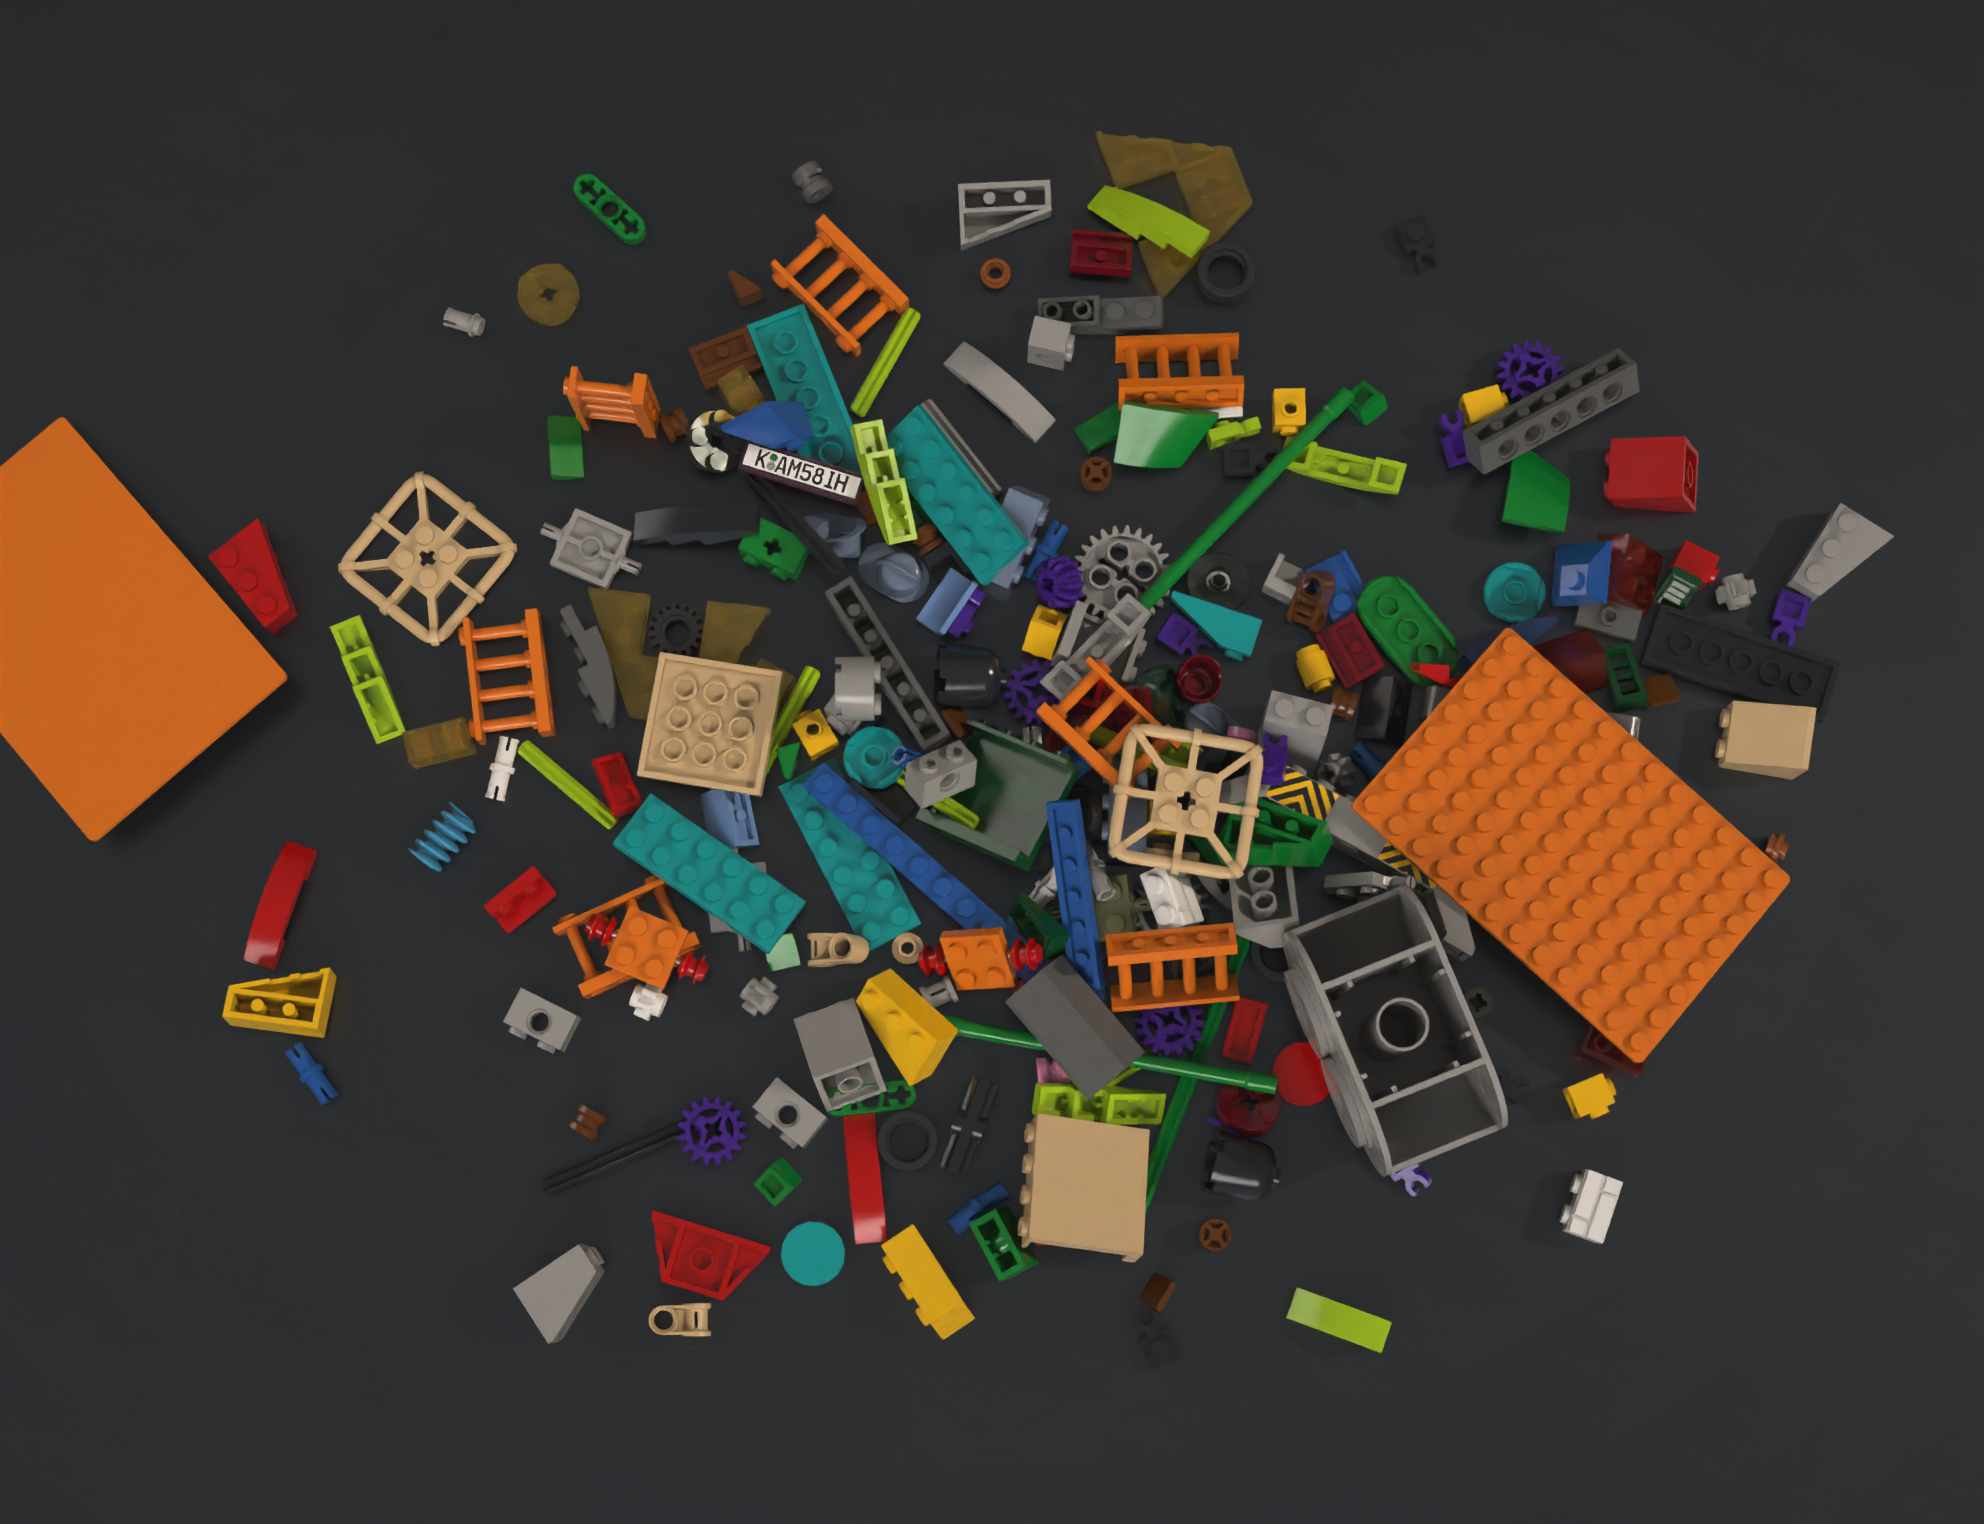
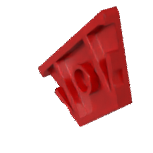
M653 1211L651 1215L654 1223L656 1249L659 1256L661 1282L722 1301L770 1253L772 1248L657 1211Z

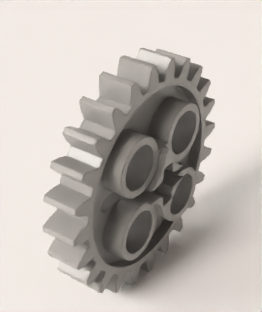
M1115 525L1112 529V535L1109 536L1104 529H1101L1100 540L1091 535L1089 538L1091 547L1081 545L1080 550L1085 556H1075V561L1081 565L1077 570L1083 571L1081 580L1085 583V585L1081 586L1083 596L1080 598L1085 597L1084 603L1088 604V608L1091 606L1094 608L1093 616H1097L1099 613L1104 614V622L1108 620L1106 615L1119 602L1117 595L1120 592L1129 591L1138 600L1143 593L1138 591L1132 583L1143 587L1146 591L1171 566L1163 565L1169 558V554L1163 553L1159 555L1158 553L1162 548V543L1160 542L1152 546L1153 535L1150 534L1145 539L1141 538V528L1133 535L1130 534L1129 525H1126L1123 533H1119ZM1114 549H1122L1126 552L1127 558L1122 561H1116L1111 557L1110 552ZM1099 560H1105L1111 568L1100 564ZM1146 566L1152 571V576L1147 579L1139 578L1136 575V569ZM1128 572L1127 579L1123 578L1121 581L1116 579L1117 573ZM1097 573H1103L1109 578V582L1106 585L1099 586L1093 582L1092 577ZM1168 590L1163 596H1169L1170 590ZM1160 598L1155 605L1163 607L1164 601ZM1154 607L1149 610L1151 616L1155 615Z

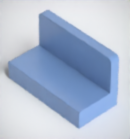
M950 568L915 620L940 637L943 636L979 583L974 580L970 581L953 568Z
M716 789L700 795L708 834L731 850L752 848L760 845L749 795Z

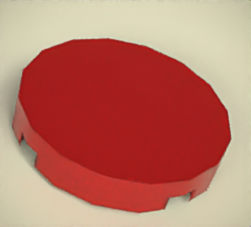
M1310 1043L1292 1044L1285 1047L1276 1056L1271 1068V1074L1278 1076L1276 1089L1286 1102L1296 1106H1310L1322 1101L1329 1094L1321 1068V1059L1315 1054Z

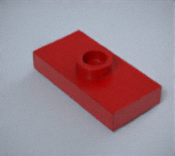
M622 750L593 759V769L613 818L615 819L638 811L643 802Z
M1240 996L1239 1001H1235L1220 1057L1252 1065L1268 1003Z

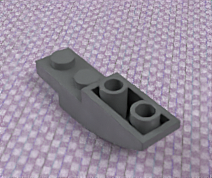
M1099 295L1039 298L1038 316L1070 323L1071 334H1135V330L1163 329L1162 296L1100 299Z
M568 605L559 610L564 618L559 621V624L566 637L569 638L573 635L578 646L573 648L580 663L582 665L586 662L588 663L577 670L581 679L576 682L585 698L591 695L596 706L592 707L591 710L599 724L605 722L609 729L616 727L618 691L614 667L608 648L597 626L595 625L585 631L571 605Z

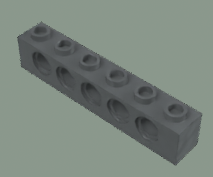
M1617 348L1462 431L1467 460L1485 475L1639 392L1637 363Z
M852 576L825 591L827 602L861 656H874V662H881V683L879 685L919 749L930 753L951 740L950 732Z

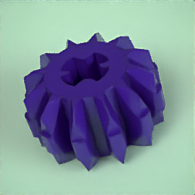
M1057 556L1041 562V567L1036 569L1038 579L1034 582L1038 585L1036 594L1042 595V604L1049 605L1050 609H1065L1072 607L1078 598L1083 596L1081 586L1085 585L1081 580L1083 571L1077 570V561H1071L1069 557Z

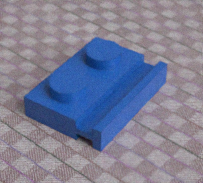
M1345 550L1305 570V574L1326 570L1335 578L1336 586L1327 614L1332 624L1337 623L1352 613L1357 615V598L1365 585ZM1315 578L1313 581L1314 589L1317 592H1319L1320 583Z

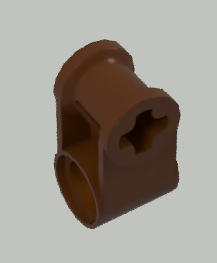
M1319 570L1300 577L1293 601L1287 612L1288 622L1304 624L1315 633L1321 630L1326 621L1328 607L1336 586L1335 578L1330 572ZM1315 578L1320 583L1319 592H1317L1313 586V581Z

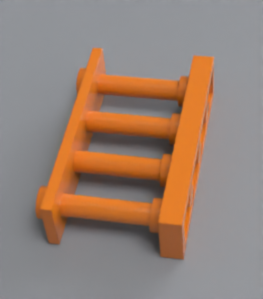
M823 214L815 221L817 238L785 268L774 259L770 263L773 272L771 277L781 289L784 290L787 287L837 337L835 341L844 352L848 353L851 351L858 357L861 354V347L856 340L887 311L892 312L895 310L902 316L905 309L910 307L909 298ZM831 246L838 253V259L811 285L804 289L793 276L825 247L828 249ZM846 268L848 270L853 268L860 275L858 276L859 281L828 310H825L814 298ZM867 289L869 291L874 289L881 296L879 298L880 302L847 332L835 319Z
M1239 333L1115 336V363H1126L1127 379H1119L1118 382L1119 410H1122L1125 401L1154 407L1158 404L1176 408L1243 407L1244 376H1232L1231 360H1238ZM1218 360L1220 376H1201L1200 361ZM1187 361L1189 377H1170L1169 362ZM1138 362H1157L1158 378H1139Z
M571 366L570 376H565L563 393L567 395L576 414V420H579L584 431H590L591 419L636 423L641 428L644 437L657 438L658 416L660 415L661 408L647 374L634 373L633 383L629 382L628 385L584 381L578 367Z
M537 608L526 609V619H522L521 623L474 629V623L469 617L462 618L463 627L459 628V640L461 646L466 647L473 719H469V732L471 738L475 737L480 745H487L486 733L525 727L538 729L542 737L555 736L542 615ZM520 635L523 638H528L529 649L524 650L522 654L484 659L477 658L476 641ZM519 666L531 668L532 680H528V684L481 690L479 676L481 671ZM529 696L530 699L535 698L536 710L531 711V714L484 720L482 702Z
M1089 656L1085 660V665L1090 669L1087 675L1057 705L1054 703L1050 707L1044 702L1036 710V714L1113 787L1117 785L1119 772L1110 764L1114 761L1112 757L1123 747L1127 733L1130 731L1129 727L1135 723L1137 725L1145 723L1161 724L1109 675L1112 670L1100 658L1094 661ZM1101 679L1113 693L1080 727L1077 725L1073 729L1064 721L1068 717L1066 713ZM1124 701L1136 715L1103 749L1100 747L1096 751L1087 743L1091 739L1089 735ZM1157 738L1151 745L1157 754L1160 755L1168 745L1177 752L1182 744L1179 741ZM1145 752L1133 764L1130 787L1132 788L1137 783L1135 779L1152 763ZM1128 796L1127 802H1129L1133 797Z
M653 875L644 880L646 885L581 915L576 916L575 913L568 914L558 919L559 925L552 927L557 936H562L566 933L585 974V977H583L585 982L578 985L585 999H589L634 978L615 969L603 974L601 970L597 971L578 929L588 923L592 914L597 916L602 911L603 919L609 921L607 914L623 907L628 911L629 906L639 909L636 901L654 894L665 920L683 928L665 889L670 885L657 876ZM695 932L688 933L679 955L682 956L691 949L695 950L702 947ZM611 940L610 943L606 944L609 951L611 950L612 945L614 943L613 940Z
M1234 923L1105 935L1108 966L1118 965L1119 985L1109 986L1112 1012L1240 1000L1236 974H1228L1227 955L1238 954ZM1214 956L1215 976L1196 977L1195 958ZM1182 959L1183 979L1164 980L1163 961ZM1150 962L1151 982L1132 983L1131 964Z

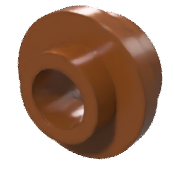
M989 259L984 262L980 269V278L984 285L989 288H1002L1010 280V267L1002 259ZM994 270L1001 273V276L997 279L989 275Z
M1772 833L1765 854L1775 863L1778 858L1784 860L1790 842L1785 841L1786 834L1784 833L1780 835Z

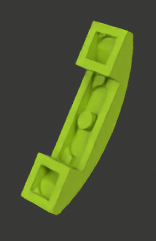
M1287 435L1283 449L1292 441L1293 436ZM1312 441L1286 469L1348 488L1384 494H1399L1407 464L1381 457H1376V460L1319 447L1317 442Z

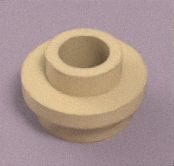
M903 933L897 936L892 944V953L895 959L906 965L916 963L919 953L923 950L921 939L913 933ZM911 943L914 946L913 952L910 954L903 953V944Z

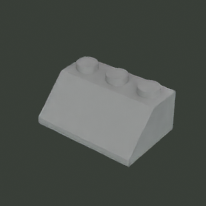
M1246 865L1243 876L1239 879L1235 877L1229 879L1235 933L1271 949L1283 947L1282 934L1301 926L1293 866Z

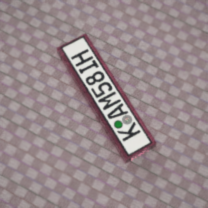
M749 440L746 442L738 465L740 471L856 507L864 486V480L860 473Z

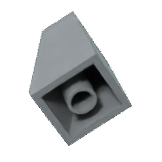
M1272 690L1265 704L1256 746L1260 745L1264 750L1263 737L1266 733H1270L1272 744L1279 743L1282 734L1286 735L1288 749L1285 753H1288V766L1291 763L1300 766L1307 771L1306 776L1312 779L1327 737L1334 706Z
M854 997L845 1001H838L831 1006L808 1012L801 1017L793 1019L813 1080L827 1113L833 1109L837 1110L844 1105L853 1104L856 1101L859 1102L887 1091ZM877 1083L875 1085H868L859 1089L862 1086V1084ZM834 1087H838L840 1092H835L834 1097L829 1099L827 1092Z
M578 1244L513 1288L548 1344L557 1343L564 1338L605 1272L601 1267L604 1259L595 1247Z

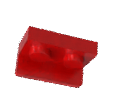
M532 866L487 902L484 908L499 922L507 933H511L555 898L557 892L540 871Z

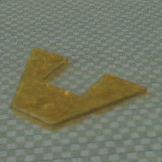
M1098 131L1095 137L1115 188L1124 189L1174 171L1192 220L1210 231L1208 240L1193 258L1188 257L1170 244L1163 249L1149 239L1138 242V248L1157 296L1164 298L1198 263L1202 253L1209 246L1216 244L1252 206L1253 201L1232 148L1228 146L1216 145L1209 147L1203 143L1192 142V144L1172 142L1169 139L1152 137L1142 139L1136 135H1128L1126 137L1102 134V131Z
M588 587L590 599L628 715L634 719L647 720L659 657L642 656L651 596L645 593ZM708 601L699 658L735 664L740 658V653L744 647L749 645L753 639L752 636L762 621L771 613V609Z

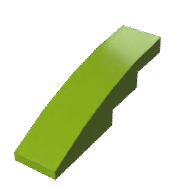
M1107 185L1099 191L1087 207L1136 240L1143 235L1163 249L1170 244L1190 258H1193L1210 235L1209 230L1157 202Z
M882 419L849 426L864 484L886 544L892 545L918 539L905 478L899 477L894 449H888Z
M359 614L330 626L342 654V661L353 684L352 688L376 744L405 734L406 729L361 615Z
M1036 1083L1032 1114L1036 1116L1037 1113L1088 1121H1101L1102 1123L1115 1125L1162 1124L1166 1093L1138 1088L1105 1086L1087 1100L1074 1083Z

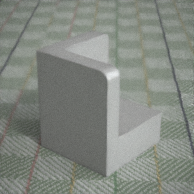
M1279 553L1261 592L1289 605L1296 592L1298 581L1305 574V571L1284 561L1285 555Z

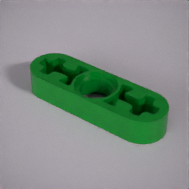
M583 174L575 180L573 188L578 201L622 241L635 245L644 240L646 226L643 219L596 176ZM593 184L595 194L600 197L597 202L590 193L586 192L583 195L582 186L590 187ZM608 202L616 203L619 207L618 212L610 217L603 215L601 210L604 204ZM623 217L630 226L637 224L638 233L630 232L627 234V229L621 222Z
M907 1081L884 1082L885 1086L888 1087V1094L897 1093L898 1087L904 1086L905 1091L911 1093V1097L905 1099V1104H899L898 1099H888L890 1106L883 1107L885 1097L883 1092L879 1094V1102L875 1107L867 1108L862 1105L861 1101H856L858 1110H851L853 1104L850 1103L842 1106L840 1111L833 1109L828 1111V1113L841 1117L906 1110L914 1104L916 1091L913 1086H909ZM877 1083L862 1084V1086L859 1089L863 1088L864 1086L875 1085ZM834 1087L827 1092L829 1099L834 1098L835 1092H840L838 1087Z

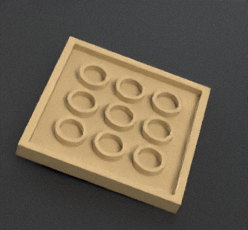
M660 652L637 776L762 797L785 673Z

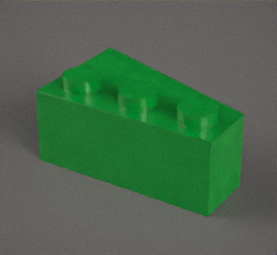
M1258 799L1257 809L1260 811L1259 817L1255 818L1247 865L1320 867L1333 843L1328 823ZM1245 802L1238 803V804H1236V805H1237V806H1244V803H1245ZM1230 814L1217 838L1235 861L1242 816ZM1218 855V858H1219V860H1220V863H1221V864H1224V862L1221 860V858H1220L1219 855Z

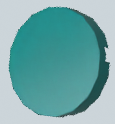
M1507 562L1497 567L1487 577L1483 587V601L1488 612L1497 620L1507 624L1531 620L1542 609L1546 599V586L1543 579L1540 578L1532 566L1521 562Z
M875 726L865 727L855 732L846 743L843 764L849 777L867 789H883L894 784L905 768L895 765L891 761V759H894V757H891L893 749L898 745L903 746L900 738L889 729Z
M809 1221L797 1225L787 1234L782 1244L781 1259L785 1271L793 1280L803 1285L819 1286L828 1283L839 1274L845 1260V1247L842 1238L834 1228L822 1222Z

